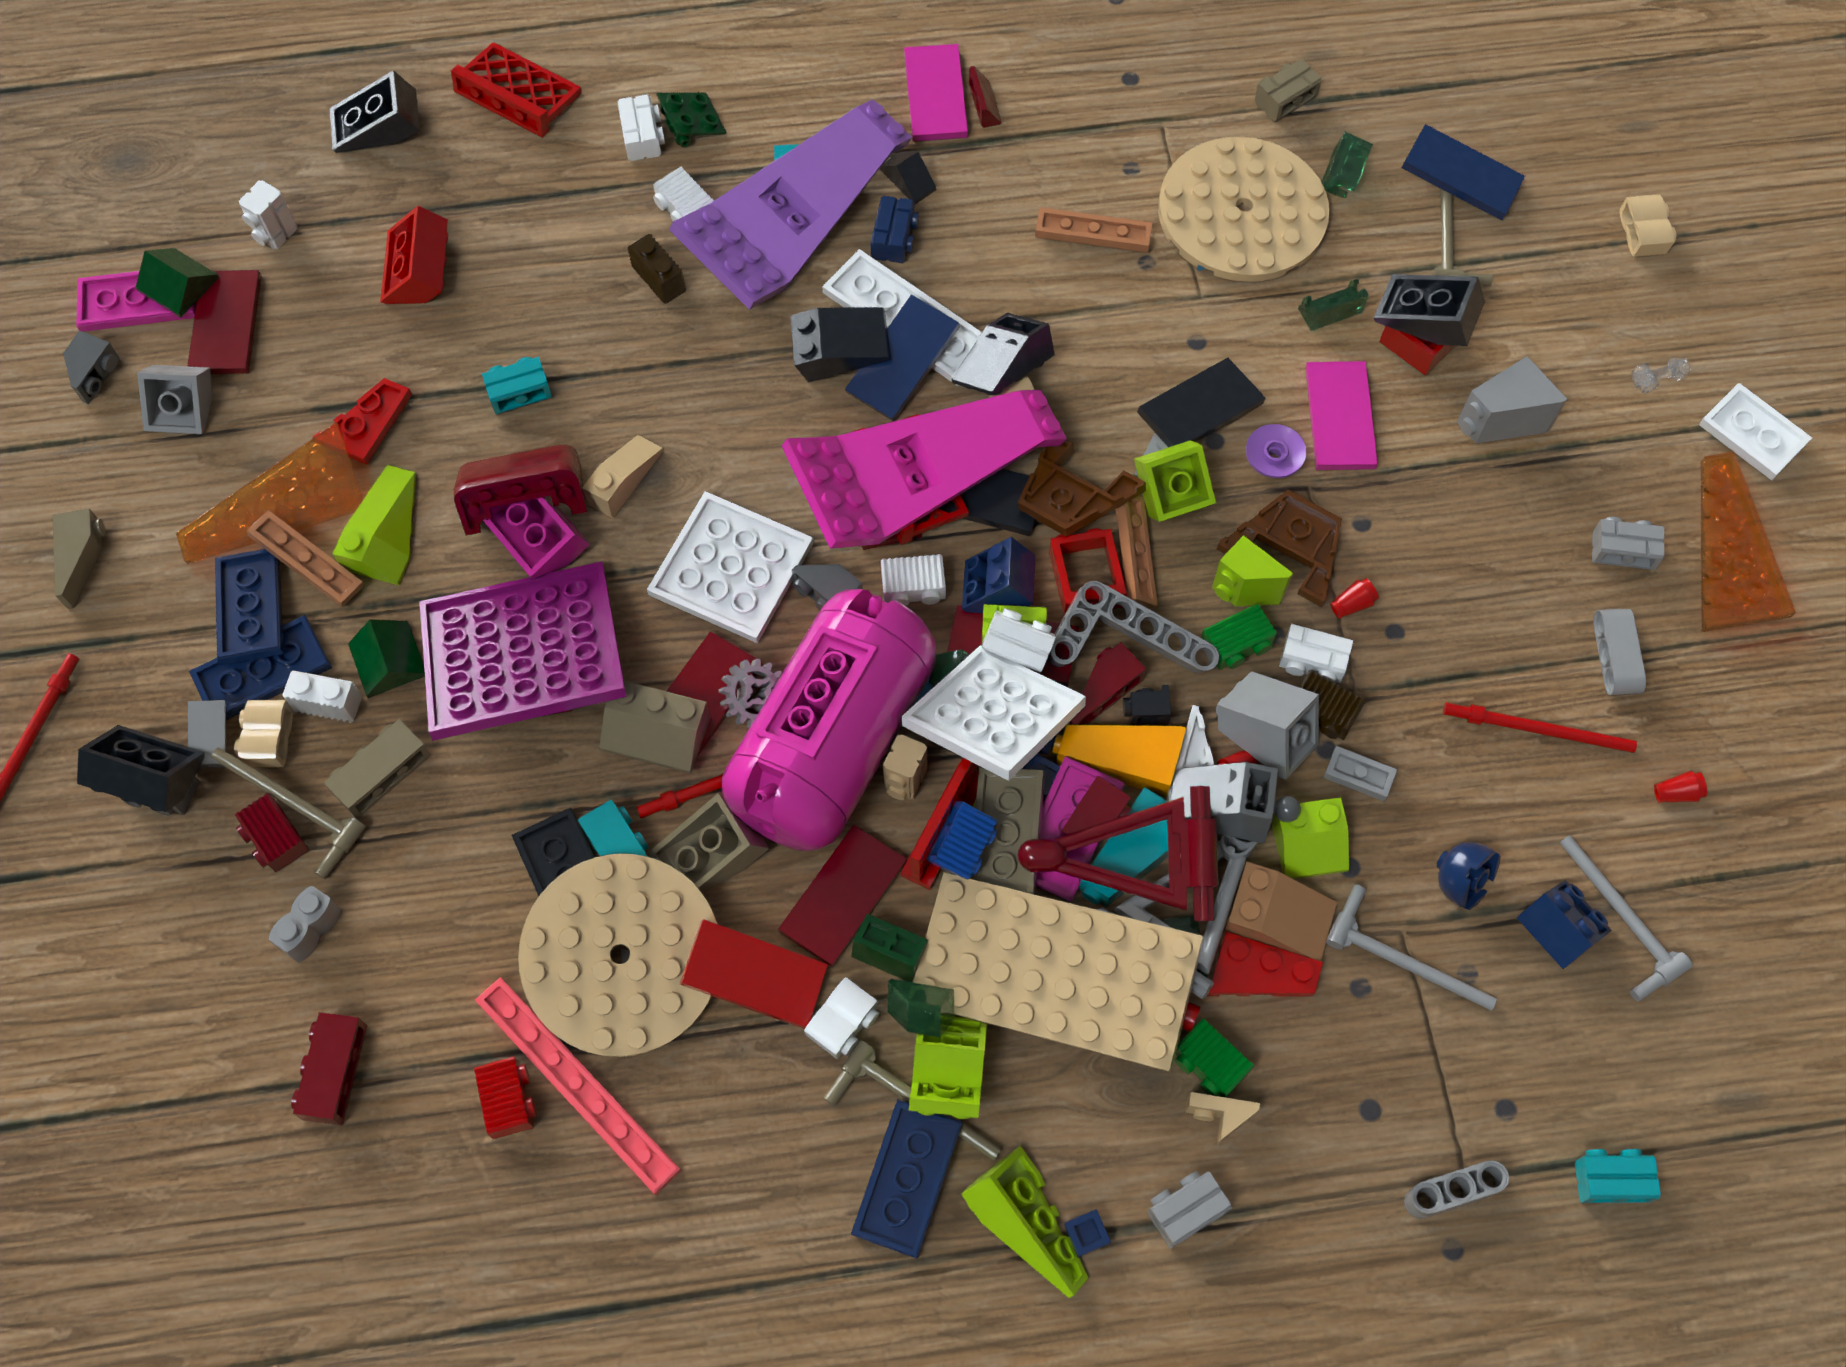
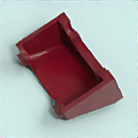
M564 444L473 461L462 465L458 471L453 491L454 503L465 535L481 533L480 524L484 518L486 520L493 519L491 507L551 496L554 507L560 506V503L569 506L572 515L587 512L578 453L572 446Z

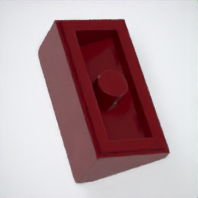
M971 66L969 69V88L980 124L983 128L1000 125L1002 121L990 82L975 66Z

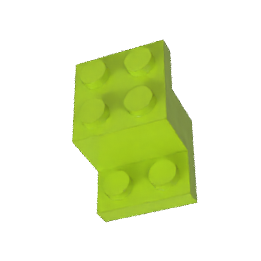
M920 1013L915 1043L909 1111H917L922 1115L946 1114L958 1119L979 1117L987 1023L963 1017Z

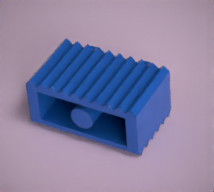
M955 801L926 861L950 874L968 880L978 872L981 866L982 858H980L983 849L985 846H989L995 838L997 829L994 826L997 820L965 802Z

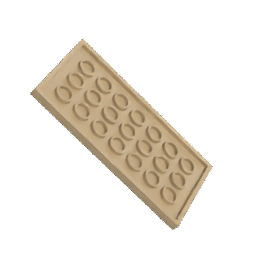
M943 873L925 939H928V942L918 963L908 1002L1171 1072L1204 940L1203 936Z

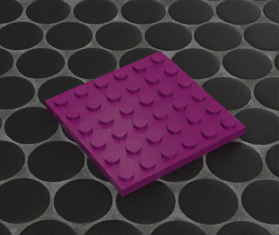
M602 561L547 573L534 579L528 577L419 601L428 727L432 741L627 697L607 579Z

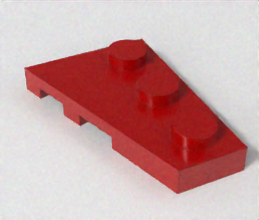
M383 378L357 400V405L345 415L342 413L333 420L334 424L326 431H319L312 437L318 445L367 465L411 398L410 388Z
M1226 931L1211 980L1214 982V985L1207 996L1271 995L1272 997H1313L1323 962Z

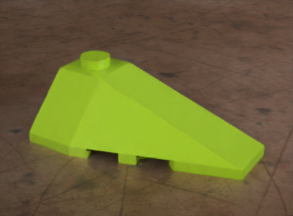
M387 465L344 527L333 551V556L349 572L400 585L411 560L410 537L413 532L412 508L415 502V472Z
M1018 1146L976 1178L961 1195L986 1228L1064 1295L1071 1298L1087 1281L1088 1276L1080 1258L1076 1255L1069 1237L1061 1233L1056 1218L1060 1215L1056 1206H1049L1041 1188L1046 1184L1040 1172L1023 1148Z

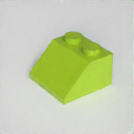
M1243 535L1219 561L1212 589L1215 590L1216 595L1226 602L1229 601L1236 607L1253 606L1257 603L1259 605H1279L1284 599L1293 573Z
M1341 798L1300 803V816L1295 821L1289 823L1282 822L1273 813L1271 823L1284 875L1292 879L1349 871L1348 825Z

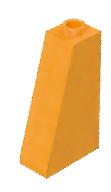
M1066 725L1063 736L1057 734L1052 753L1058 754L1056 764L1059 766L1062 765L1066 756L1124 782V785L1142 790L1147 788L1153 793L1168 796L1186 727Z

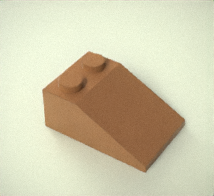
M1246 861L1223 933L1227 931L1321 961L1337 902L1279 871Z

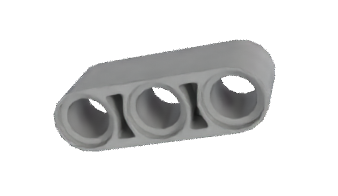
M1597 610L1594 615V631L1607 694H1642L1646 687V675L1632 610Z
M1492 1160L1423 1181L1407 1192L1404 1199L1405 1208L1413 1217L1424 1219L1490 1198L1506 1188L1509 1182L1508 1171L1501 1163ZM1483 1171H1487L1494 1176L1496 1182L1494 1188L1488 1187L1483 1182ZM1450 1182H1457L1462 1187V1198L1452 1195L1449 1189ZM1417 1192H1423L1429 1196L1431 1200L1430 1209L1423 1208L1418 1204Z

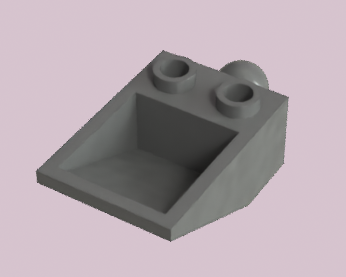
M1241 762L1175 769L1170 801L1184 797L1185 820L1191 819L1190 787L1210 786L1211 819L1217 820V834L1265 843L1273 813H1275L1279 820L1286 823L1295 821L1301 813L1300 803L1295 798L1285 796L1278 801L1275 800L1277 768Z

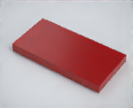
M703 919L700 922L679 985L805 1029L811 1021L828 964Z

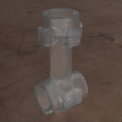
M1676 357L1669 359L1667 362L1668 366L1651 370L1647 363L1641 364L1632 370L1633 376L1631 379L1636 388H1640L1642 393H1648L1659 386V380L1669 377L1675 378L1677 381L1684 379L1690 373V364L1686 358L1677 360Z

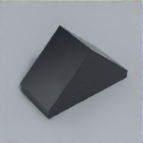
M901 151L886 161L880 168L908 199L913 200L915 204L936 191V185L919 151Z

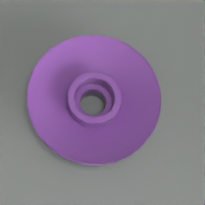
M1269 424L1259 427L1250 435L1246 444V457L1250 465L1258 473L1270 478H1285L1293 475L1302 467L1306 458V446L1301 436L1293 429L1280 424ZM1270 454H1276L1279 458L1271 457Z

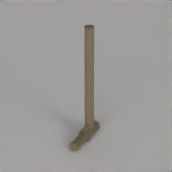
M1440 188L1442 265L1434 268L1432 275L1479 277L1481 286H1491L1493 281L1492 274L1464 273V270L1454 266L1452 194Z
M219 747L211 755L213 760L332 833L333 847L314 871L316 875L323 879L327 878L342 855L348 853L366 828L364 824L353 817L343 819L341 822L337 821Z
M860 1040L841 1067L842 1072L823 1099L832 1106H835L851 1081L865 1077L866 1074L908 1103L911 1087L874 1063L876 1061L875 1050ZM941 1114V1115H944V1116H946V1117H949V1118L958 1120L957 1118L953 1117L952 1115ZM963 1123L959 1137L995 1161L1002 1149Z

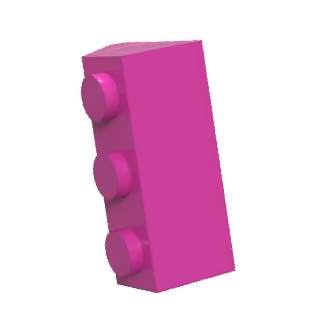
M550 496L491 507L493 519H483L485 524L532 579L568 566L590 545L558 506H553Z

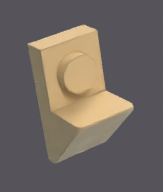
M1191 1092L1186 1101L1185 1112L1194 1114L1193 1118L1201 1121H1214V1117L1219 1118L1218 1145L1251 1120L1259 1111L1260 1103Z

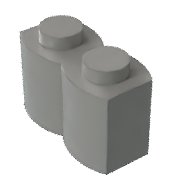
M310 886L295 899L291 912L283 916L274 925L269 935V941L299 963L312 954L317 947L320 936L328 932L335 925L340 916L341 909L330 897L315 887Z

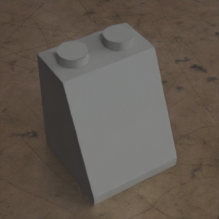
M1526 356L1472 390L1457 423L1461 431L1465 435L1470 436L1475 443L1542 434L1551 429L1567 398Z
M1251 671L1217 704L1218 730L1264 766L1277 768V776L1286 780L1319 745V694Z

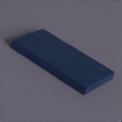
M1426 124L1401 167L1500 220L1506 215L1525 178V175Z
M911 294L887 328L890 360L859 368L845 388V391L894 422L960 328L959 322Z
M266 549L216 557L217 661L219 664L225 665L284 654L280 560Z
M306 615L282 626L284 654L220 665L217 658L190 670L189 673L202 701L225 700L226 720L240 714L241 710L245 709L248 700H269L283 693L291 671L319 675L332 669Z
M897 1099L851 1232L852 1236L918 1259L963 1122L941 1114L922 1115L917 1111H909V1103Z

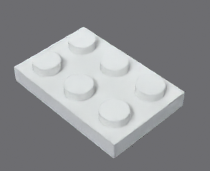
M1740 383L1699 424V426L1770 480H1773L1812 439L1811 436Z

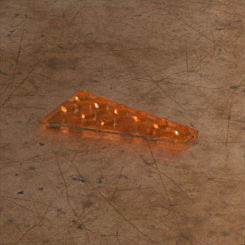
M336 422L179 530L176 536L184 562L187 564L257 543L248 536L247 530L268 510L295 531L355 513L363 498L339 424Z
M1734 451L1705 456L1701 461L1702 633L1791 618L1796 613Z

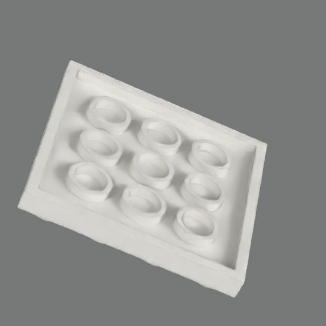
M705 491L647 588V593L651 597L758 643L793 581L792 569L795 566L802 565L814 544L813 537Z
M980 645L902 716V726L1009 781L1085 707L1086 696L1014 661L984 650Z

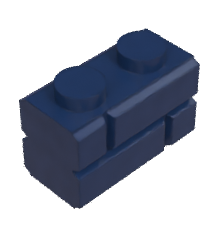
M890 196L881 197L870 243L871 257L873 259L903 263L905 262L906 253H912L914 236L911 235L912 229L917 230L919 223V212H915V202L913 200L896 199V197Z

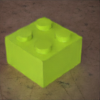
M1190 440L1134 458L1138 477L1146 482V491L1143 493L1149 517L1161 522L1216 503L1201 444Z

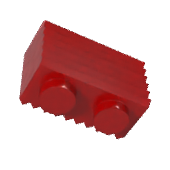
M514 1056L475 1067L476 1084L487 1135L492 1139H498L506 1135L532 1129L533 1123L531 1118L537 1117V1111L533 1097L527 1098L525 1085L530 1084L526 1065H520V1062Z

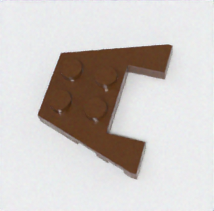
M1067 439L1060 446H1047L1044 451H1041L1038 465L1034 473H1031L1018 500L1020 511L1066 537L1146 491V482L1124 470L1105 490H1101L1061 468L1060 465L1074 452V444Z
M1287 490L1260 510L1259 514L1249 522H1244L1229 537H1224L1220 540L1217 550L1226 554L1244 535L1253 543L1258 539L1309 567L1311 571L1297 594L1322 608L1327 597L1342 518Z

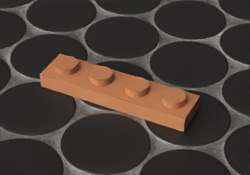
M1040 207L1035 237L1148 253L1153 222Z
M1137 496L1116 508L1122 567L1127 597L1151 610L1157 607L1158 604L1144 497Z
M269 510L247 530V534L251 539L342 608L364 587L360 579Z

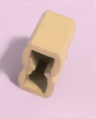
M1660 194L1626 197L1620 208L1621 223L1627 233V242L1633 257L1667 254L1676 241V230L1668 220L1669 207L1667 203H1664Z
M286 700L247 701L245 709L241 710L239 716V723L243 730L240 738L235 741L234 745L235 756L240 761L250 767H284L288 752V737L293 719V709Z

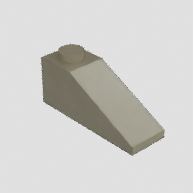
M90 508L52 515L55 596L67 609L75 607L102 551V537L106 535L102 519H98Z

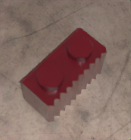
M265 793L263 797H259L258 800L253 801L252 804L247 805L240 812H236L235 817L240 823L236 830L246 843L253 842L257 849L252 854L263 868L268 865L276 873L309 851V848L280 805L269 793Z

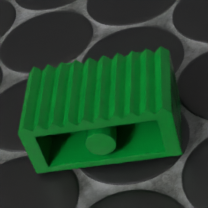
M1257 603L1203 629L1201 639L1212 644L1217 649L1219 660L1216 666L1219 670L1227 667L1234 669L1245 662L1246 657H1249L1251 654L1260 656L1268 652L1273 647L1272 644L1277 633L1273 629V625L1270 624L1269 619H1267L1266 614L1263 613V609Z
M1204 1018L1177 1045L1176 1059L1174 1060L1185 1073L1190 1074L1193 1072L1202 1080L1200 1086L1208 1095L1225 1098L1243 1081L1254 1067L1252 1062L1244 1057L1237 1048L1229 1043Z

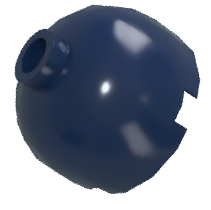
M1463 842L1453 847L1449 852L1444 851L1439 857L1436 867L1439 869V887L1446 898L1467 910L1474 908L1488 892L1482 889L1487 880L1489 879L1493 882L1500 866V854L1486 845L1475 842Z

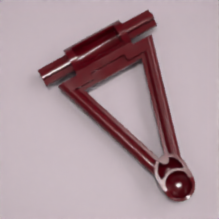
M1210 786L1190 787L1191 819L1185 820L1184 797L1056 839L1027 840L1019 847L1018 861L1022 868L1030 872H1059L1187 911V888H1193L1194 921H1214L1213 887H1219L1217 820L1211 819ZM1167 820L1169 888L1067 858V852Z

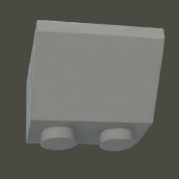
M151 365L137 373L144 431L203 434L205 432L213 398L210 368Z

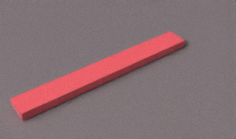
M501 977L475 999L479 1006L655 1196L681 1172L680 1168L565 1045L541 1022L536 1014Z

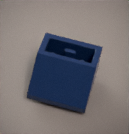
M1009 537L965 560L962 610L970 613H983L984 604L1032 605L1034 601L1035 554L1013 537Z
M1566 880L1544 893L1516 917L1562 969L1573 963L1612 931L1607 926L1608 921L1604 915L1598 910L1592 909L1585 902L1581 890L1575 885L1569 884Z

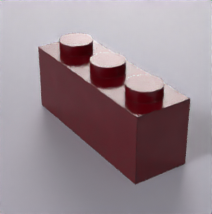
M319 1012L317 1021L312 1023L309 1031V1041L311 1042L308 1055L303 1057L300 1066L301 1083L299 1089L294 1091L291 1101V1107L294 1109L292 1114L301 1120L343 1126L368 1026L359 1017Z

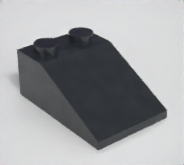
M394 70L329 108L332 149L336 153L397 144L420 131L416 89Z
M1392 274L1374 315V321L1437 345L1468 346L1485 304L1479 277Z
M883 307L815 308L791 315L794 366L807 382L890 360L886 314Z

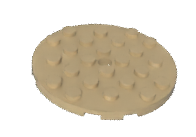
M1226 137L1197 145L1185 152L1173 163L1161 186L1158 213L1168 241L1172 240L1180 250L1179 254L1195 267L1200 265L1214 272V276L1220 278L1256 282L1282 277L1286 274V271L1297 266L1301 267L1315 254L1327 229L1329 202L1319 177L1299 156L1277 144L1261 139ZM1244 202L1243 205L1249 207L1250 210L1246 212L1241 211L1237 206Z
M635 854L604 855L571 867L552 881L533 904L522 929L518 955L521 983L531 1008L541 1022L558 1038L571 1046L592 1054L609 1057L635 1056L651 1052L670 1043L681 1034H684L698 1020L712 997L679 985L700 922L705 919L717 924L708 901L694 883L680 871L664 862L647 856ZM619 945L627 946L630 950V957L623 964H616L611 957L613 949Z

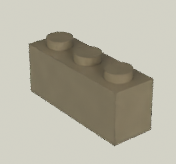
M398 719L394 724L384 727L379 736L369 745L361 747L355 753L354 758L347 764L336 768L324 784L344 807L358 819L427 760L431 754L421 740Z

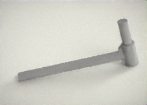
M1570 835L1560 842L1561 846L1658 961L1655 963L1654 974L1630 990V994L1635 1001H1641L1662 985L1667 986L1693 967L1691 960L1686 954L1673 951L1668 953Z
M1360 885L1353 886L1342 912L1338 913L1327 937L1326 943L1342 950L1349 947L1351 943L1484 1008L1489 1010L1494 1008L1497 998L1358 932L1355 914L1366 889Z

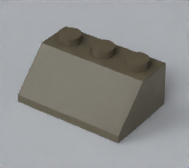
M624 681L627 697L606 702L600 750L691 774L711 718L707 702Z

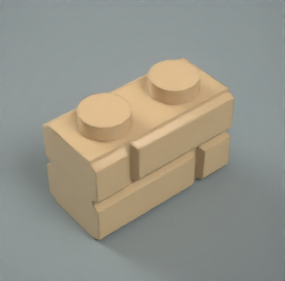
M902 734L897 735L891 747V752L888 753L883 764L884 785L888 795L898 800L915 798L920 783H922L927 773V747L924 743Z

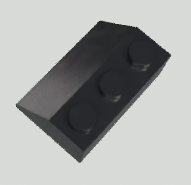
M117 725L78 749L77 784L91 788L95 792H104L119 797L126 802H135L148 806L154 811L166 812L185 798L205 758V752Z

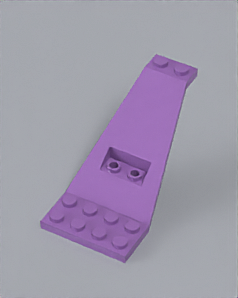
M872 99L849 111L712 203L673 221L669 230L750 310L784 291L888 157L892 153L906 147L912 137L880 104Z

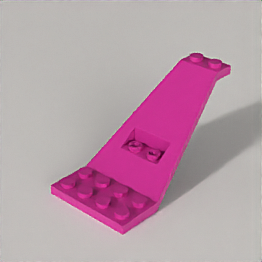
M1019 390L838 436L787 438L781 446L829 548L833 549L880 544L1037 447L1060 446L1067 438L1042 391Z

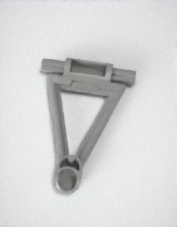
M1222 835L1221 840L1217 842L1218 861L1224 858L1229 862L1214 904V921H1208L1197 968L1206 974L1210 972L1246 860L1259 842ZM1169 873L1153 884L1169 888ZM1134 895L1114 908L1115 912L1120 916L1171 928L1144 910L1155 901ZM1103 907L1101 909H1098L1099 911L1110 913ZM1196 971L1191 992L1203 999L1208 995L1214 982Z

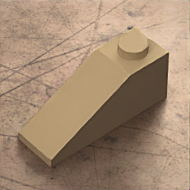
M640 435L634 437L602 462L582 487L588 505L613 519L662 454L663 448Z

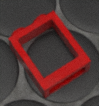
M1094 528L1085 533L1071 534L1067 537L1060 534L1055 538H1051L1049 554L1063 615H1065L1078 591L1071 592L1062 554L1104 548L1113 585L1108 587L1127 597L1111 529L1102 530ZM1092 589L1085 591L1086 601L1092 605L1098 604V593ZM1117 604L1113 606V609L1124 607L1122 605Z

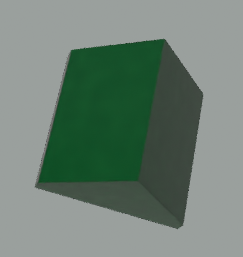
M175 248L147 250L143 254L136 290L181 318L214 284L219 276Z
M369 619L348 643L367 698L425 677L424 664L408 621Z

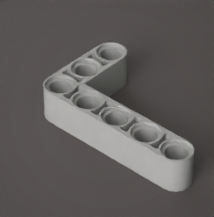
M1090 581L1078 590L1054 633L1056 638L1047 658L1056 667H1064L1072 663L1080 653L1097 619L1194 673H1204L1213 669L1218 664L1219 653L1212 644L1098 581ZM1087 589L1095 590L1098 593V604L1092 605L1086 601L1085 591ZM1119 604L1125 608L1126 618L1124 620L1114 617L1112 612L1114 605ZM1077 616L1083 620L1084 630L1082 632H1076L1071 628V617ZM1142 620H1148L1152 623L1154 628L1152 635H1145L1141 631L1140 623ZM1170 635L1177 636L1181 641V647L1178 651H1174L1169 647L1167 640ZM1057 644H1064L1068 647L1070 654L1067 660L1059 659L1056 656L1055 647ZM1198 650L1204 651L1207 654L1208 662L1206 666H1201L1196 662L1195 654Z

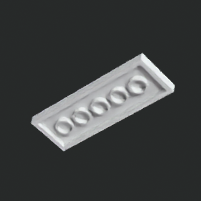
M860 249L822 286L823 293L842 307H883L886 314L887 328L911 294L959 322L960 328L932 367L933 370L951 382L952 377L982 333Z

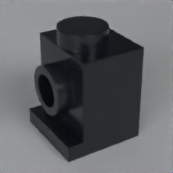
M1162 685L1161 691L1142 688L1136 692H1131L1129 698H1123L1124 717H1129L1130 726H1168L1171 717L1169 685Z

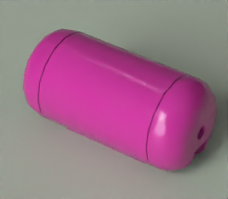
M846 589L835 594L825 603L725 768L722 777L723 796L729 809L741 821L765 838L793 850L816 851L835 841L843 831L902 726V716L913 707L933 671L936 662L935 639L923 620L899 601L884 602L880 596H873L869 590Z

